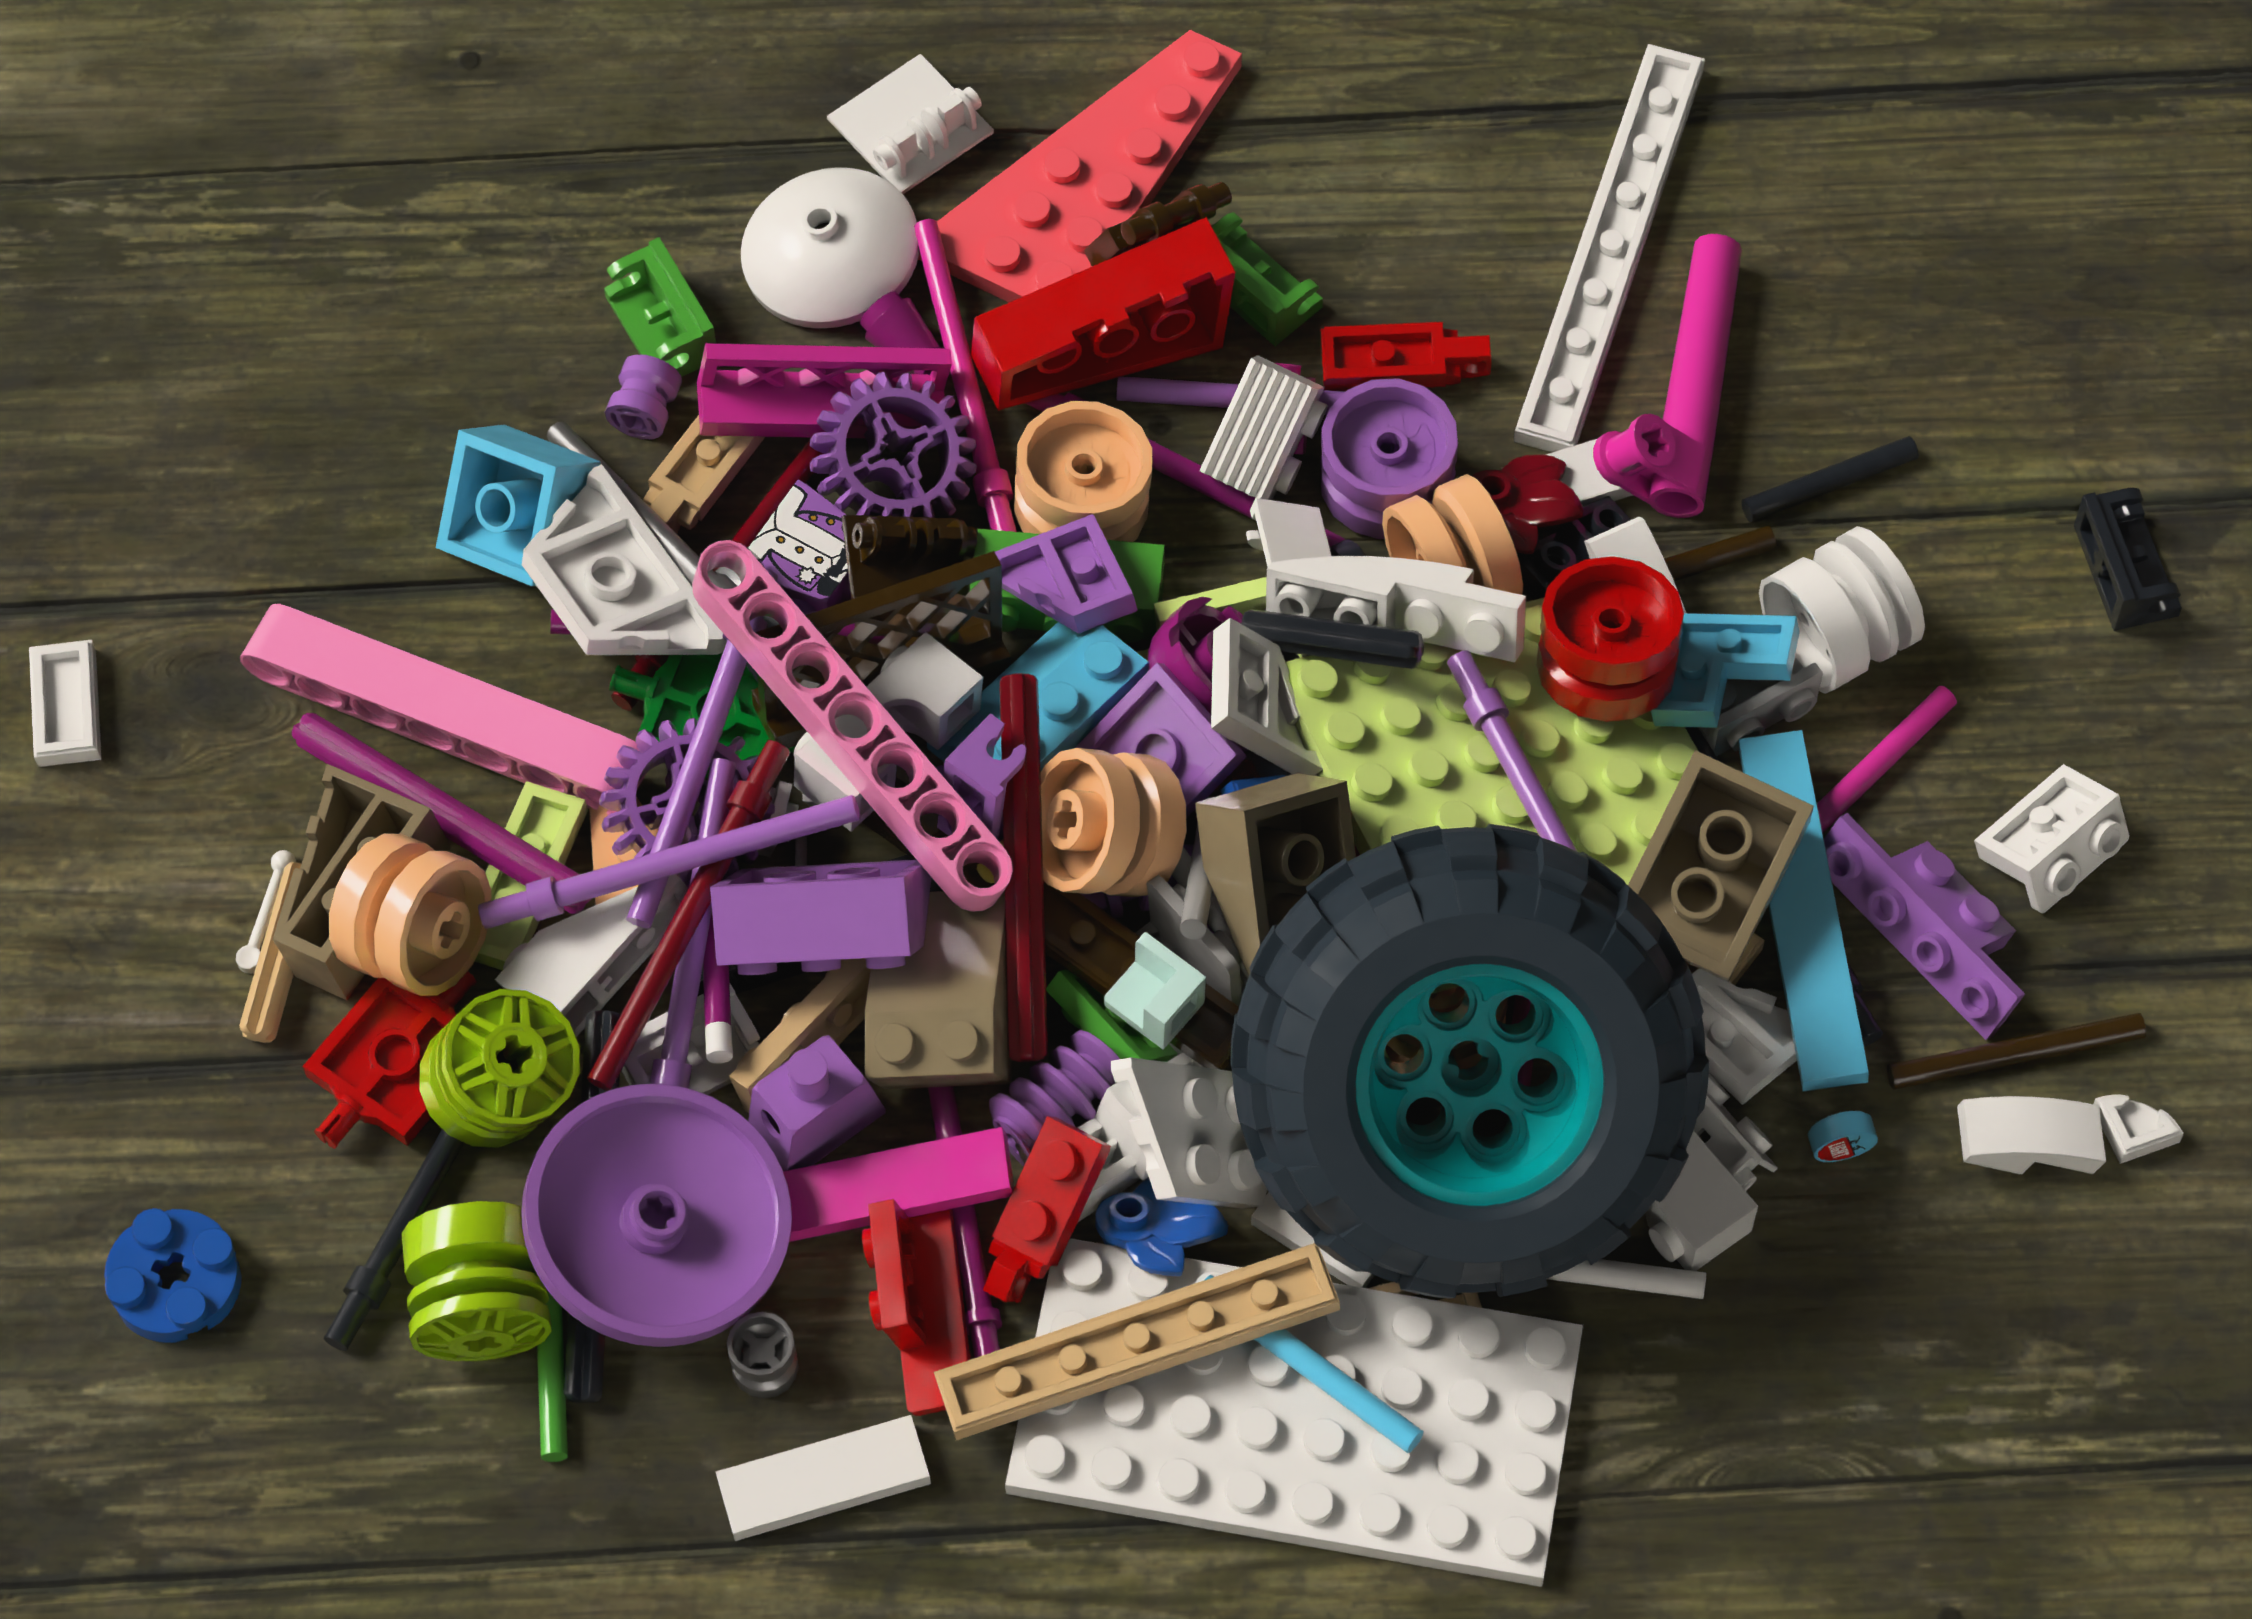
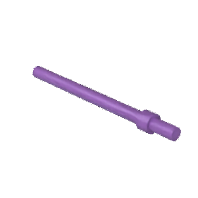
M766 569L769 572V574L775 579V581H777L778 575L773 571ZM758 616L750 621V626L754 632L767 628V622L763 619L764 616ZM724 634L722 636L727 641L650 854L681 845L747 664L746 659ZM669 876L638 885L626 917L628 922L638 927L651 928Z
M1464 650L1454 654L1448 659L1447 665L1466 698L1463 708L1476 731H1483L1537 833L1542 838L1577 851L1506 720L1509 710L1496 688L1488 687L1469 651Z
M720 758L711 760L698 840L717 835L729 813L726 803L732 794L737 765L733 761ZM699 867L692 869L690 884L693 881ZM712 903L708 906L675 969L660 1059L653 1060L649 1084H666L689 1089L692 1065L686 1062L712 914Z
M849 795L560 881H556L553 876L526 884V891L479 904L480 919L484 928L489 929L530 916H534L536 921L554 917L564 913V906L858 821L861 819L859 807L854 795Z

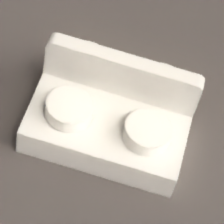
M2063 764L1977 837L1974 842L1979 858L2024 883L2031 907L2040 913H2045L2061 898L2069 895L2083 879L2105 860L2114 856L2128 841L2129 832L2119 794Z

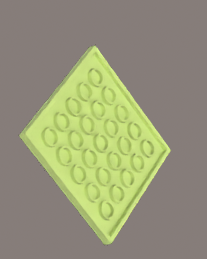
M1544 598L1526 602L1524 649L1516 662L1471 653L1488 687L1496 688L1509 710L1506 720L1577 852H1584L1601 862L1621 877L1628 885L1694 751L1698 750L1685 727L1654 726L1651 711L1634 719L1605 722L1580 717L1558 705L1541 685L1536 665L1538 644L1541 637L1540 623ZM1423 642L1424 654L1421 657L1419 666L1414 669L1318 656H1306L1285 662L1289 670V682L1294 691L1295 704L1300 714V718L1295 725L1304 748L1308 751H1316L1323 768L1318 775L1320 777L1347 781L1354 844L1360 855L1391 842V836L1437 825L1441 829L1463 827L1486 828L1488 824H1494L1537 833L1483 731H1476L1463 708L1466 698L1447 665L1448 659L1462 650ZM1453 983L1442 984L1436 987L1432 994L1455 988L1459 985Z

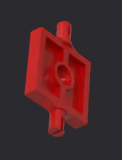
M467 971L456 985L434 996L417 995L393 985L385 978H378L302 1066L306 1077L332 1094L338 1103L321 1125L314 1130V1133L325 1144L327 1142L329 1147L336 1149L358 1120L377 1125L406 1146L412 1142L431 1119L420 1093L421 1060L430 1040L457 1015L453 1008L469 989L476 984V979L472 974Z

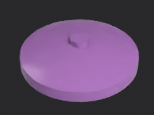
M638 1084L612 1089L590 1098L566 1114L553 1127L536 1153L526 1179L521 1208L523 1236L530 1261L541 1282L558 1304L584 1325L603 1335L635 1345L652 1347L678 1346L705 1340L730 1328L739 1319L749 1314L769 1290L782 1266L789 1245L792 1223L791 1200L783 1170L774 1152L755 1127L735 1110L711 1096L692 1089L666 1084Z

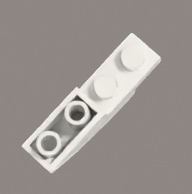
M1376 556L1300 558L1271 562L1267 568L1266 611L1418 631L1422 634L1423 642L1462 651L1467 650L1471 653L1510 662H1516L1524 649L1526 596L1473 584L1474 569L1438 562Z

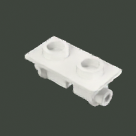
M1709 1073L1705 1108L1696 1120L1694 1131L1699 1136L1706 1130L1711 1138L1705 1144L1746 1191L1757 1179L1751 1171L1758 1164L1772 1172L1778 1169L1765 1154L1773 1145L1747 1116L1739 1123L1722 1105L1730 1098L1729 1094Z

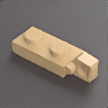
M698 415L649 478V490L643 501L676 534L680 525L691 530L698 520L702 521L765 437L700 435Z

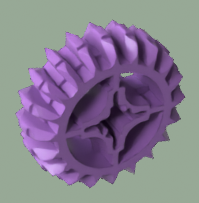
M879 372L874 378L873 390L867 382L858 378L850 386L852 397L838 391L830 401L835 412L823 410L817 419V423L825 432L814 433L810 439V447L824 453L812 459L810 463L811 472L830 475L820 482L817 487L818 493L824 496L837 492L840 497L834 506L842 512L849 506L857 512L856 515L936 518L935 514L942 518H950L956 511L952 499L964 500L970 491V488L962 479L972 477L977 468V465L971 460L961 457L974 451L976 440L970 437L957 436L967 427L969 420L966 415H959L952 419L949 418L947 413L955 403L953 396L947 395L937 404L930 398L935 390L933 381H926L919 392L911 390L913 380L910 373H902L896 388H892L890 379L885 372ZM890 412L911 417L920 423L922 427L916 429L903 428L896 423ZM862 418L867 427L864 436L869 446V452L863 454L857 462L849 465L846 454L847 433L849 427ZM937 446L940 459L938 480L934 488L924 493L919 483L923 476L918 466V458L923 457L928 449ZM886 447L891 452L899 450L904 452L911 449L900 464L895 458L886 461L883 458L875 462ZM872 481L883 482L891 488L896 498L903 497L904 500L888 499L879 496L867 489L863 484Z
M689 718L686 721L683 735L679 736L670 720L661 722L659 727L660 742L646 729L639 731L635 738L638 750L623 745L616 755L624 768L608 767L604 780L615 789L602 792L599 805L608 810L617 811L604 818L602 822L603 831L609 833L624 832L612 846L615 855L625 854L632 849L637 853L634 859L650 854L656 837L652 835L646 825H648L650 830L659 829L698 723L695 718ZM740 736L734 738L728 747L718 742L712 759H727L737 764L732 792L738 781H746L759 757L758 755L750 756L743 761L738 757L745 745V740ZM665 763L668 772L665 777L667 792L652 797L649 804L637 807L636 789L639 780L652 768ZM705 779L697 799L700 806L694 818L693 816L690 818L682 844L698 840L707 780ZM770 804L762 820L770 819L771 815L775 813L774 804ZM757 850L735 856L724 878L739 871L736 859L742 863L753 864L758 856ZM692 869L676 874L687 888L690 886Z

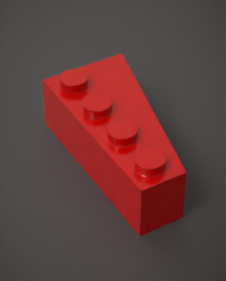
M1205 217L974 318L971 357L997 410H1002L1223 348L1236 272L1210 222Z

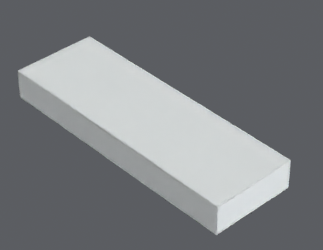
M911 1415L716 1471L735 1541L931 1484L930 1475Z

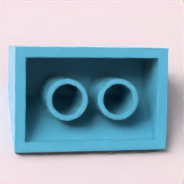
M1057 622L982 691L980 711L939 750L935 749L928 742L927 749L945 763V759L990 713L1000 720L1001 678L1015 673L1031 674L1038 679L1040 768L1042 771L1044 765L1060 751L1074 749L1148 672L1149 662L1103 625L1078 634ZM1001 736L994 747L993 758L1001 760Z

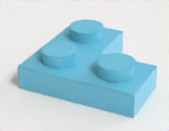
M1684 613L1682 634L1678 646L1677 671L1672 691L1657 708L1651 710L1654 726L1717 728L1727 679L1790 681L1800 634L1797 617L1783 615Z

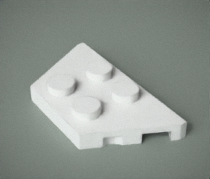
M602 464L590 471L585 487L573 501L566 499L554 513L552 524L548 528L540 530L523 550V568L586 655H718L725 649L727 641L722 636L723 632L700 607L693 595L691 584Z
M1132 1057L1111 1061V1072L1115 1083L1129 1081L1140 1116H1135L1129 1120L1136 1143L1145 1155L1146 1171L1157 1200L1240 1209L1263 1206L1267 1188L1255 1168L1238 1119L1233 1092L1232 1071Z

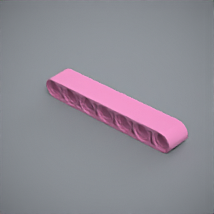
M731 540L717 541L709 545L700 556L692 583L693 595L700 607L951 901L961 909L971 912L984 911L992 907L1009 884L1013 872L1012 861L1006 849L751 551L741 543ZM716 567L729 568L738 575L741 584L732 589L717 587L711 582L708 572ZM758 616L771 617L780 624L783 634L769 639L760 637L753 631L750 621ZM802 665L815 667L825 678V684L818 688L804 687L795 680L792 670ZM847 714L857 716L867 727V734L860 738L844 736L836 727L835 718ZM884 764L898 765L906 771L910 784L903 788L887 786L881 781L877 768ZM929 813L942 815L951 825L952 835L946 838L930 836L922 828L920 817ZM969 863L985 865L992 872L995 884L989 888L974 887L966 880L963 874V866Z
M272 604L240 656V662L244 668L266 683L524 784L527 781L585 799L587 808L591 807L595 810L600 806L599 799L602 792L615 789L604 780L608 767L624 768L616 757L619 749L626 745L638 750L636 742L623 735L281 604ZM645 775L639 780V782H638V784H637L636 792H637V790H638L640 784L642 783V781H643ZM608 810L606 814L610 815L617 811Z

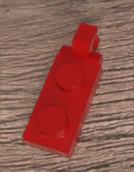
M1443 322L1331 326L1321 329L1324 390L1347 391L1370 380L1397 378L1424 387H1446V384L1454 385L1461 383L1463 378L1491 374L1490 335L1458 337V330L1443 328Z
M1046 1117L992 1235L994 1239L991 1242L988 1253L997 1258L993 1262L983 1291L1004 1302L1020 1303L1032 1276L1037 1279H1043L1050 1266H1058L1109 1155L1111 1145L1057 1117Z

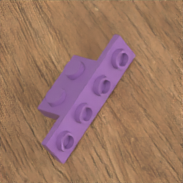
M1848 813L1840 816L1824 838L1832 883L1985 1040L1993 1037L2025 995L1988 956L2003 948L2016 930L2000 915L1996 905L1981 895L1955 869L1952 861L1945 854L1936 850L1928 841L1891 858Z

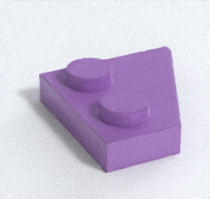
M1094 514L995 551L1002 565V589L1078 634L1138 611L1133 593Z

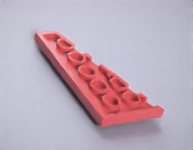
M1192 30L1182 35L937 221L950 274L1009 303L1092 267L1083 250L1107 228L1128 220L1136 211L1152 203L1241 69L1242 53ZM919 251L918 260L922 261L921 255H920V251Z

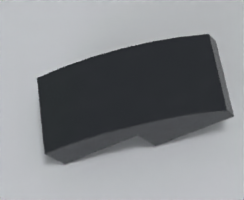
M1610 496L1583 507L1584 514L1581 519L1561 524L1557 532L1538 540L1533 554L1517 553L1523 589L1533 600L1545 598L1547 587L1562 570L1585 559H1590L1584 543L1585 540L1631 520Z

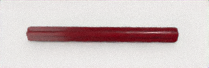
M1015 673L1003 676L1000 680V720L1005 723L1004 731L1001 734V760L1008 758L1017 746L1023 744L1026 747L1025 761L1022 768L1007 782L1003 808V844L1011 858L1013 869L1010 882L1005 888L1009 1057L1013 1061L1039 1062L1045 1060L1048 1055L1039 691L1036 676Z

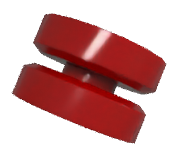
M1610 556L1585 559L1562 570L1547 587L1542 605L1541 637L1538 644L1536 665L1543 688L1558 705L1580 717L1605 722L1634 719L1657 708L1672 691L1677 671L1678 646L1684 618L1679 592L1657 570L1640 561Z

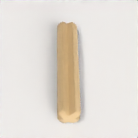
M290 862L284 868L239 1026L243 1037L251 1041L270 1043L276 1038L294 974L274 943L273 936L294 868L300 869L301 863Z

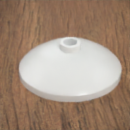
M827 168L800 175L773 191L759 205L749 220L741 246V263L745 279L757 301L767 311L783 321L808 328H835L860 321L868 308L879 298L892 291H896L899 294L908 283L919 257V247L914 228L917 221L905 196L889 181L868 171L853 168ZM829 223L822 229H814L820 224Z

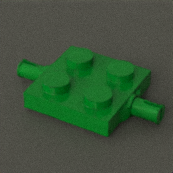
M723 652L718 655H669L667 661L655 672L653 678L617 665L615 674H613L610 682L609 691H615L644 701V719L639 731L646 729L660 742V724L663 721L670 720L675 726L678 736L683 735L685 723L689 718L699 720ZM745 666L723 727V733L718 741L728 747L737 736L743 737L745 745L738 755L742 761L750 756H759L767 740H770L753 706L752 690L758 688V682L747 666ZM796 746L788 748L791 753H794ZM710 767L708 768L705 778H708Z

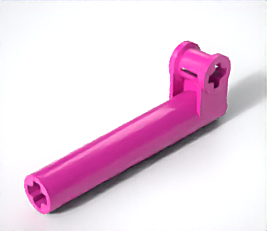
M1707 234L1700 236L1695 241L1663 419L1651 413L1643 414L1631 422L1629 429L1623 432L1611 431L1603 434L1596 440L1593 447V458L1596 468L1606 481L1621 487L1650 504L1657 512L1675 518L1696 516L1703 511L1742 253L1740 244L1735 239L1726 235Z

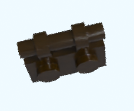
M1219 182L1210 187H1206L1203 184L1182 191L1168 204L1163 205L1160 202H1155L1139 209L1128 220L1107 228L1083 251L1091 266H1094L1205 217L1209 220L1216 215L1217 209L1227 206L1232 202L1231 191L1224 182Z

